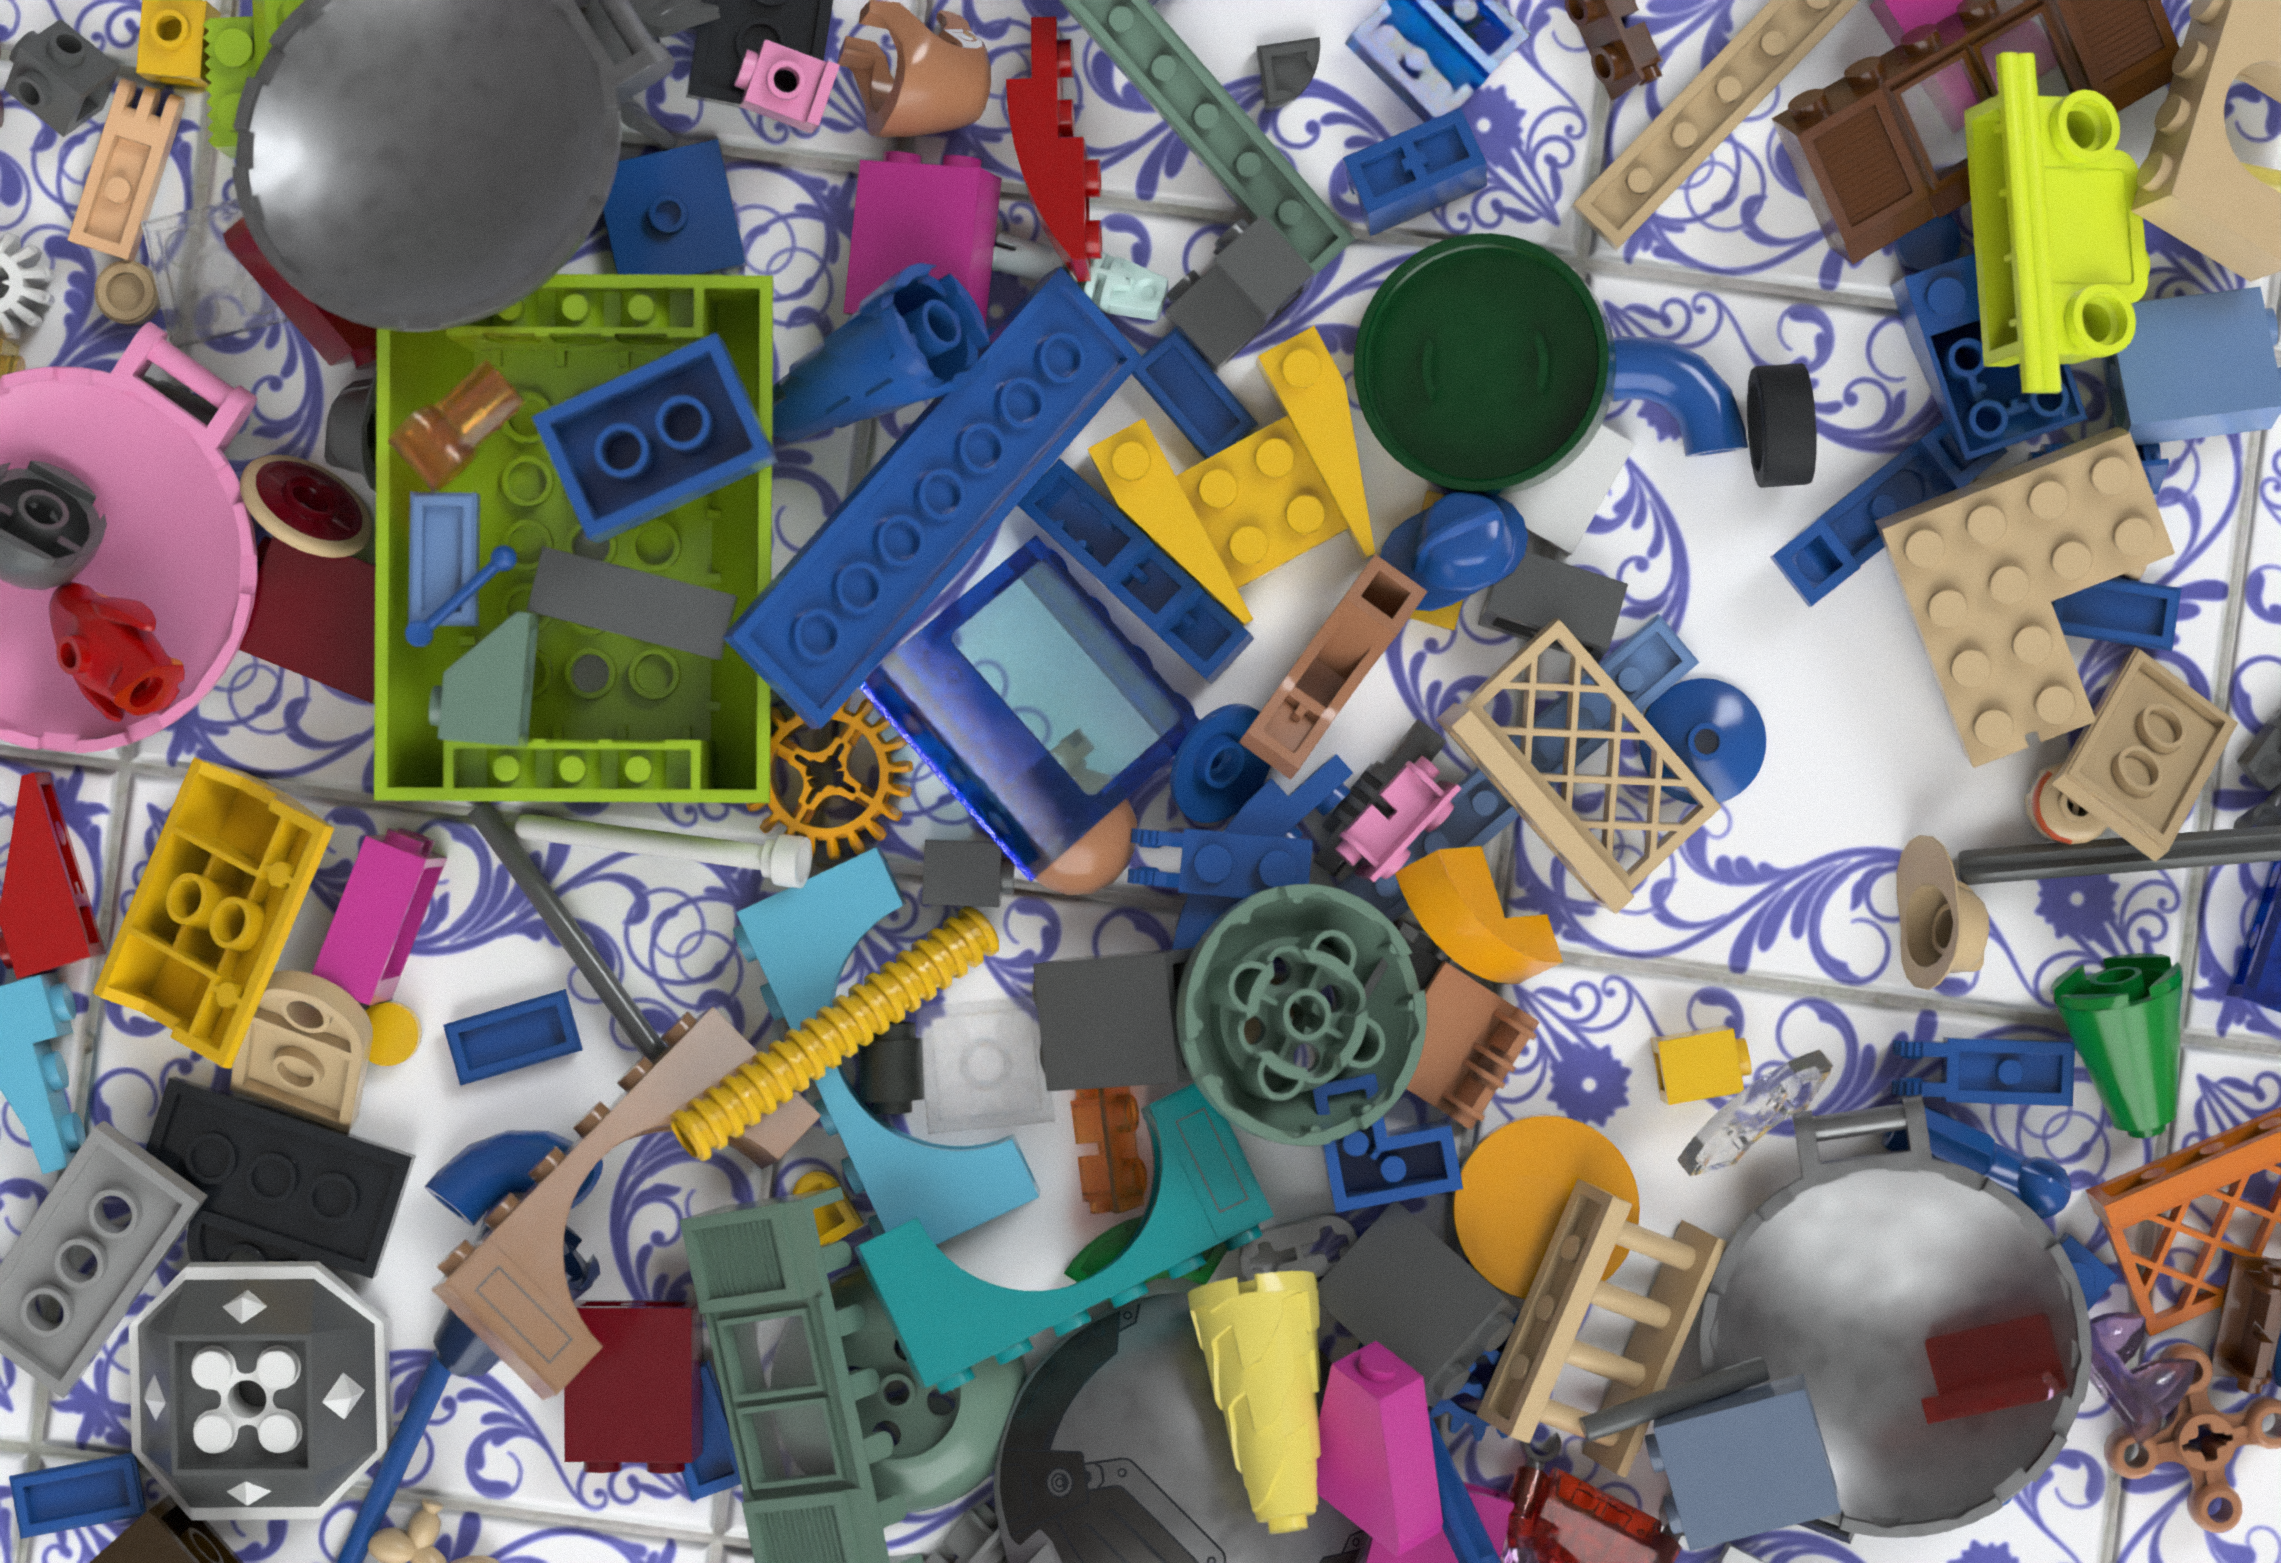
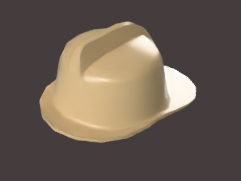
M1918 835L1908 841L1902 851L1896 872L1897 900L1901 926V963L1906 978L1914 987L1929 990L1940 985L1949 973L1976 972L1982 968L1990 927L1989 914L1985 903L1967 884L1956 879L1953 862L1944 845L1933 836Z

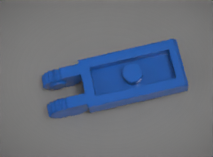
M1132 828L1131 843H1137L1140 847L1158 849L1162 846L1182 847L1180 873L1160 871L1155 867L1138 866L1136 869L1128 868L1127 883L1178 888V893L1242 899L1274 887L1309 884L1313 840L1191 828H1184V833Z
M1943 1037V1042L1893 1040V1055H1900L1905 1059L1942 1057V1081L1922 1080L1919 1077H1901L1900 1079L1892 1080L1891 1094L1912 1096L1921 1094L1922 1097H1941V1101L1953 1103L2073 1106L2075 1044L2072 1041Z

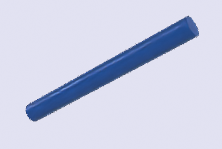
M437 1349L434 1350L335 1563L364 1562L369 1551L368 1542L374 1533L379 1530L452 1374L438 1361L436 1356Z

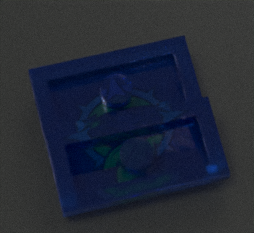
M1386 0L1350 34L1344 44L1425 123L1460 108L1530 37L1531 33L1498 0Z

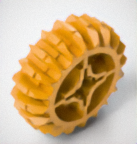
M851 694L830 719L846 724L839 736L834 738L828 748L820 752L809 751L789 740L796 731L807 725L794 710L795 715L787 719L780 709L774 706L771 707V721L778 728L771 734L770 803H746L747 809L750 812L758 811L768 806L773 813L760 824L759 828L763 833L773 831L782 823L787 827L784 834L801 835L810 839L812 858L817 853L819 840L827 841L829 859L837 860L841 858L842 852L840 839L848 838L851 849L855 854H860L866 850L865 842L860 834L864 829L867 828L870 834L878 841H882L887 837L885 828L876 821L881 813L891 820H901L903 812L899 808L888 804L891 794L899 797H910L912 788L903 784H894L895 772H911L914 770V765L912 761L907 760L893 762L891 752L903 749L908 745V741L905 736H897L886 742L882 733L891 728L895 719L890 714H886L880 717L874 725L870 723L867 719L875 707V702L870 698H865L860 703L856 713L849 711L852 700ZM862 734L872 745L878 759L880 775L877 791L869 788L865 783L856 778L851 770V757L856 749L855 745ZM844 745V749L837 759L842 767L836 771H844L843 781L856 789L855 792L845 786L827 785L822 791H818L813 801L810 802L817 790L812 780L818 776H811L812 767L799 759L800 755L809 761L827 763L831 760L832 756H837ZM778 757L783 758L794 766L803 778L804 788L793 813L785 805L778 791L776 782ZM834 795L846 797L867 808L858 818L839 827L827 828L809 824L822 804Z

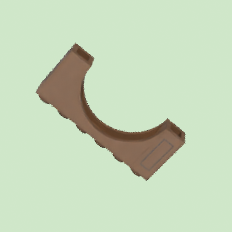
M711 1007L696 1018L688 1011L684 1013L660 1038L668 1047L652 1063L643 1056L618 1080L617 1084L624 1092L609 1107L600 1100L573 1126V1129L580 1137L564 1153L555 1146L529 1171L528 1175L535 1183L519 1200L510 1192L484 1217L483 1221L490 1229L479 1241L472 1246L464 1239L437 1266L444 1276L431 1290L542 1400L558 1395L603 1347L582 1321L568 1289L564 1270V1233L569 1211L579 1187L599 1160L617 1145L643 1135L673 1132L670 1123L671 1113L677 1109L684 1112L687 1111L688 1101L694 1097L700 1100L704 1099L703 1091L710 1086L718 1089L720 1087L719 1080L727 1074L735 1077L736 1068L742 1063L751 1066L752 1056L758 1053L714 1007ZM795 1089L793 1090V1099L785 1104L780 1101L776 1102L777 1110L770 1115L762 1112L760 1114L761 1122L753 1127L745 1124V1133L740 1137L728 1136V1146L748 1157L760 1169L779 1161L821 1117Z

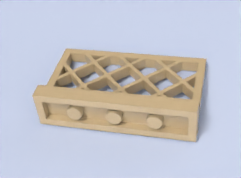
M1553 618L1461 704L1454 702L1436 719L1594 901L1614 914H1617L1634 898L1631 891L1721 808L1714 797L1562 621L1557 618ZM1557 640L1570 655L1569 683L1536 682L1538 656ZM1525 669V681H1512ZM1581 670L1587 674L1594 684L1581 683ZM1502 689L1524 690L1522 726L1498 725L1484 710L1483 706ZM1536 690L1568 691L1566 728L1533 727ZM1580 692L1603 693L1611 702L1609 730L1577 729ZM1622 716L1635 731L1621 730ZM1507 735H1521L1520 750ZM1533 736L1565 737L1562 773L1539 772L1532 765ZM1577 737L1609 739L1606 775L1574 774ZM1621 739L1644 740L1652 749L1650 776L1618 775ZM1663 763L1675 777H1662ZM1548 782H1562L1561 797ZM1574 783L1605 784L1603 820L1580 819L1572 810ZM1618 784L1649 785L1646 821L1615 820ZM1661 786L1684 787L1697 801L1698 805L1680 822H1659ZM1588 828L1602 829L1601 842ZM1614 829L1646 830L1644 855L1625 871L1613 857ZM1658 831H1669L1657 842Z

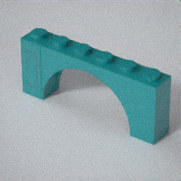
M1195 1083L1140 1109L1147 1125L1153 1155V1177L1146 1209L1137 1229L1124 1248L1103 1268L1080 1282L1059 1289L1023 1291L1001 1287L981 1280L961 1269L947 1258L925 1232L918 1217L853 1248L920 1389L936 1384L941 1395L976 1378L971 1368L974 1364L994 1355L998 1365H1003L1033 1350L1034 1347L1029 1337L1051 1326L1056 1336L1059 1337L1090 1322L1092 1319L1087 1309L1110 1298L1114 1308H1118L1148 1293L1149 1290L1144 1280L1167 1270L1171 1279L1174 1280L1205 1265L1206 1261L1201 1252L1223 1241L1230 1252L1263 1236L1258 1224L1274 1217L1272 1210L1228 1120L1208 1103Z

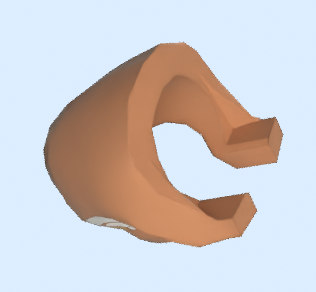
M869 0L860 10L858 24L888 29L897 50L895 79L890 74L886 55L876 42L845 36L839 51L837 64L847 67L854 74L865 105L867 128L870 135L875 137L921 136L964 128L980 119L986 109L990 93L991 65L984 42L972 32L968 22L963 17L949 11H938L936 20L940 23V33L936 35L899 2Z

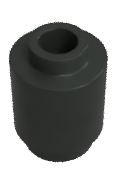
M889 1022V1030L882 1035L874 1032L873 1042L867 1046L859 1044L861 1102H874V1114L911 1113L912 1101L925 1099L923 1040L921 1037H916V1022H899L898 1024Z

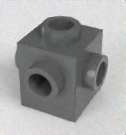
M60 19L39 34L35 31L26 33L16 43L9 56L13 66L4 90L62 137H65L104 109L120 66Z

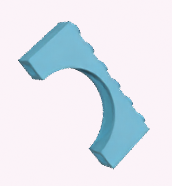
M880 846L807 879L803 888H787L736 912L741 925L733 928L734 936L747 962L750 963L758 959L768 983L760 986V991L775 1021L785 1017L790 1029L794 1028L800 1031V1022L808 1017L816 1020L817 1010L823 1006L833 1008L832 1000L836 998L841 974L855 947L881 919L907 904ZM842 1064L835 1069L825 1067L826 1075L818 1081L814 1080L822 1096V1099L814 1102L816 1111L821 1115L819 1119L829 1137L839 1133L849 1154L848 1157L841 1160L845 1175L856 1195L866 1191L876 1212L875 1215L868 1218L874 1237L918 1217L925 1232L934 1244L938 1245L1039 1198L1041 1191L1014 1134L999 1140L973 1145H946L926 1141L899 1130L886 1122L878 1114H874V1111L865 1102H861V1097L853 1087Z

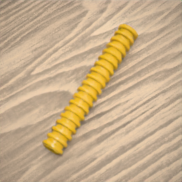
M970 906L963 907L958 911V919L951 916L943 921V930L935 927L927 933V941L919 938L912 943V952L902 950L896 955V963L887 961L880 966V974L871 972L865 976L864 986L856 983L848 989V997L840 994L832 1000L833 1008L823 1006L816 1011V1020L810 1017L800 1022V1031L792 1028L784 1034V1042L775 1040L769 1044L768 1054L762 1051L752 1056L751 1066L742 1063L736 1068L735 1077L727 1074L719 1080L720 1087L718 1089L713 1086L703 1091L704 1099L700 1100L694 1097L688 1101L687 1111L684 1112L677 1109L671 1113V1128L680 1144L693 1158L702 1162L706 1161L712 1156L711 1149L713 1147L721 1150L728 1145V1136L740 1137L745 1133V1124L751 1127L761 1122L760 1114L762 1112L770 1115L777 1110L776 1102L780 1101L785 1104L793 1099L794 1089L799 1092L804 1091L809 1087L810 1078L818 1081L826 1075L825 1067L835 1069L842 1064V1055L850 1058L858 1052V1044L867 1046L873 1042L874 1032L879 1035L884 1034L889 1030L890 1021L898 1024L905 1019V1010L912 1013L921 1007V999L930 1001L937 996L936 988L941 990L947 989L952 985V977L961 979L968 974V966L976 968L984 962L983 955L989 957L999 952V939L989 920L979 910Z

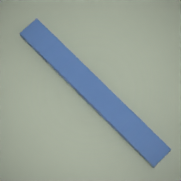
M1657 614L1598 664L1641 713L1700 662L1664 619ZM1587 674L1581 678L1582 684H1594ZM1565 691L1534 718L1533 727L1566 728L1568 691ZM1580 692L1577 729L1609 730L1611 702L1603 693ZM1622 716V728H1623L1624 726H1626V725L1628 724V722H1627L1626 719ZM1513 735L1510 739L1520 750L1521 735ZM1533 736L1531 763L1539 772L1562 773L1565 737ZM1577 737L1575 768L1609 739ZM1476 767L1457 783L1462 789L1450 801L1454 805L1451 814L1435 830L1428 833L1423 830L1407 847L1411 852L1410 857L1400 869L1438 849L1483 847L1515 820L1519 814L1479 768ZM1548 782V783H1549L1552 787H1554L1558 782ZM1355 869L1334 887L1347 891L1370 903L1392 923L1410 909L1395 874L1388 879H1383L1380 876L1373 883L1357 877L1354 874L1357 870Z

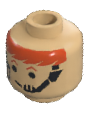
M2064 762L2053 763L2039 770L2029 782L2024 797L2025 814L2032 828L2047 840L2069 845L2087 843L2101 836L2108 826L2052 785ZM2067 801L2071 804L2070 809H2068Z

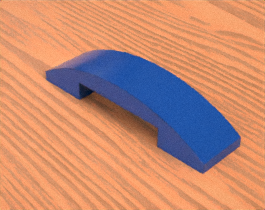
M1942 420L1807 525L1772 554L1770 558L1806 605L1812 607L1858 571L1862 564L1884 548L1875 523L1876 520L1967 485L2005 455L2008 450L2004 447L1964 461L1945 420Z

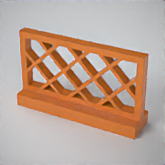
M2281 1107L2085 1190L2094 1213L2102 1221L2143 1329L2150 1337L2222 1306L2226 1284L2220 1286L2204 1280L2218 1247L2240 1256L2270 1258L2262 1255L2276 1222L2281 1223V1179L2268 1208L2240 1197L2250 1175L2264 1169L2281 1175V1166L2278 1165L2281 1162ZM2231 1184L2228 1192L2219 1190V1188ZM2205 1194L2223 1201L2209 1233L2181 1223L2191 1200ZM2236 1206L2263 1216L2249 1249L2222 1239ZM2172 1209L2169 1217L2161 1215V1213ZM2147 1219L2164 1226L2150 1258L2130 1251L2122 1231L2123 1229ZM2177 1231L2204 1241V1245L2190 1274L2163 1264ZM2135 1263L2146 1267L2142 1277H2140ZM2159 1272L2186 1282L2176 1305L2154 1313L2148 1296ZM2199 1288L2204 1289V1290L2207 1291V1292H2205V1293H2202V1294L2196 1296V1294H2197Z

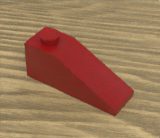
M32 772L21 776L1 895L0 927L2 932H0V957L7 969H14L17 979L33 977L106 954L50 772Z

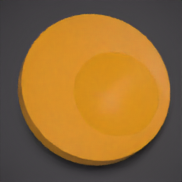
M1537 1114L1519 1117L1490 1131L1472 1148L1460 1168L1463 1189L1453 1191L1452 1217L1455 1232L1471 1264L1495 1287L1521 1299H1526L1577 1179L1596 1185L1633 1204L1626 1221L1636 1225L1639 1224L1640 1204L1638 1189L1633 1173L1621 1152L1611 1141L1591 1126L1560 1115ZM1615 1244L1600 1280L1606 1281L1616 1272L1627 1257L1630 1249Z

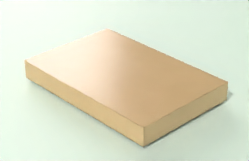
M2135 647L2124 657L2095 707L2093 713L2096 722L2088 724L2083 728L2052 785L2156 862L2168 853L2238 722L2138 647Z

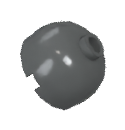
M30 461L27 469L14 468L8 470L11 462L0 465V579L23 589L46 590L72 581L94 558L102 543L107 526L105 514L100 519L98 512L93 506L96 495L88 485L69 471L46 462Z

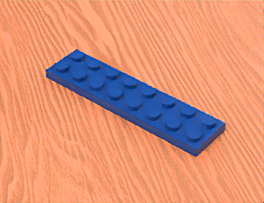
M1057 267L1043 276L989 337L990 344L978 350L979 362L989 358L983 374L975 382L962 390L946 393L934 398L722 636L811 729H822L1132 374L1143 359L1062 267Z

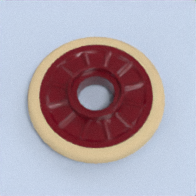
M266 455L250 462L243 470L240 478V491L247 509L262 527L282 542L303 552L330 558L353 555L361 551L369 542L372 533V522L365 504L347 483L329 470L305 459L288 455Z

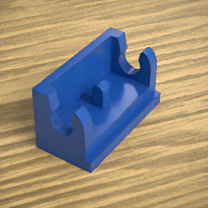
M1461 107L1343 157L1352 195L1356 194L1362 209L1363 221L1370 236L1487 187V162Z

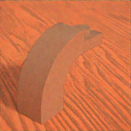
M1375 554L1276 688L1239 743L1291 780L1367 673L1398 635L1428 591Z

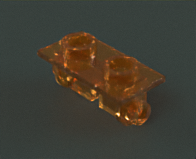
M1130 1087L1075 1090L1076 1099L1070 1100L1076 1144L1098 1143L1099 1154L1077 1157L1082 1201L1089 1202L1091 1214L1112 1211L1113 1214H1120L1145 1205L1143 1195L1147 1189V1170L1143 1160L1138 1157L1135 1134L1139 1125V1107L1135 1097L1130 1094Z

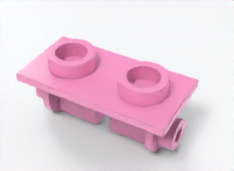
M1421 756L1415 763L1407 761L1400 771L1378 793L1394 809V812L1388 818L1373 804L1369 803L1348 827L1338 835L1342 842L1334 849L1336 853L1352 867L1359 860L1363 862L1354 872L1357 877L1375 883L1380 876L1383 879H1388L1394 875L1410 857L1411 852L1407 847L1423 830L1427 833L1435 830L1453 811L1454 805L1450 801L1462 788L1458 784L1439 780L1436 784L1433 780L1440 774V771L1424 756Z

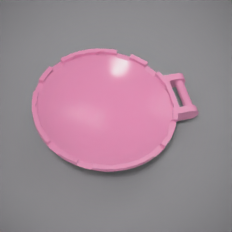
M152 322L146 323L137 332L111 373L84 367L51 366L25 369L2 375L0 378V465L11 462L8 470L14 468L27 469L30 461L46 462L69 471L90 487L96 495L93 506L98 512L100 519L105 514L107 526L102 543L94 558L72 582L90 586L94 591L109 597L142 601L153 611L155 616L156 629L152 631L169 657L182 661L185 678L177 685L180 692L169 707L142 716L131 715L124 710V718L120 722L107 719L82 694L73 676L65 673L58 663L56 644L49 616V602L58 586L46 590L23 589L0 579V739L5 742L34 750L46 749L61 752L87 753L125 746L152 736L174 724L194 709L212 691L233 661L248 628L257 585L255 530L251 513L241 496L240 482L224 452L253 410L257 402V396L241 385L236 388L231 387L167 341L168 333ZM152 363L218 408L208 426L142 380Z

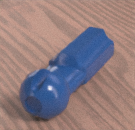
M1924 1105L1932 1158L1952 1162L1989 1177L2016 1195L2041 1220L2056 1215L2066 1207L2071 1196V1180L2065 1169L2056 1161L2040 1156L2028 1158L1995 1143V1139L1991 1135ZM1906 1129L1884 1132L1881 1145L1889 1151L1909 1149Z

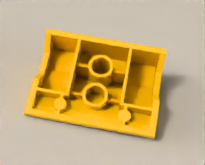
M193 757L92 993L100 998L144 1013L172 1029L170 1038L215 1064L231 1069L335 828L289 794L251 774Z

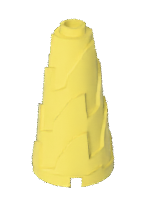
M1279 1271L1254 1274L1255 1280L1238 1283L1237 1277L1196 1287L1187 1293L1189 1309L1199 1346L1204 1351L1214 1399L1218 1408L1223 1410L1235 1467L1243 1475L1244 1485L1248 1491L1252 1511L1255 1512L1257 1522H1268L1270 1534L1307 1529V1516L1315 1514L1316 1505H1318L1316 1458L1321 1455L1316 1393L1321 1389L1317 1329L1320 1327L1319 1289L1317 1276L1315 1273L1308 1271Z

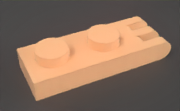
M122 78L116 88L67 240L74 244L132 262L135 261L185 107V98L170 94L166 100L162 115L159 117L156 116V112L161 98V91L146 86L141 94L137 109L131 106L136 94L137 83Z

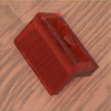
M2045 1313L1932 1336L1925 1341L1926 1351L1937 1386V1390L1921 1399L1927 1424L2046 1401L2068 1388L2051 1324Z

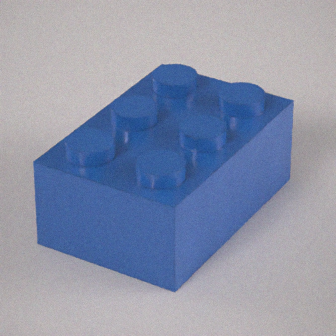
M717 333L532 416L587 539L597 544L779 462L725 342Z

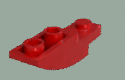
M1057 16L1031 17L1032 78L1006 79L1008 115L1013 143L1030 201L1045 234L1077 281H1091V259H1102L1101 221L1090 220V198H1101L1100 159H1089L1084 137H1075L1073 99H1063V78H1074L1072 39H1062Z

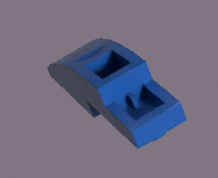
M1333 754L1288 796L1272 778H1269L1243 804L1222 831L1300 838L1303 833L1296 824L1314 808L1323 817L1351 792L1343 782L1353 772L1337 754ZM1187 894L1177 921L1171 949L1195 947L1208 927L1227 909L1243 899Z

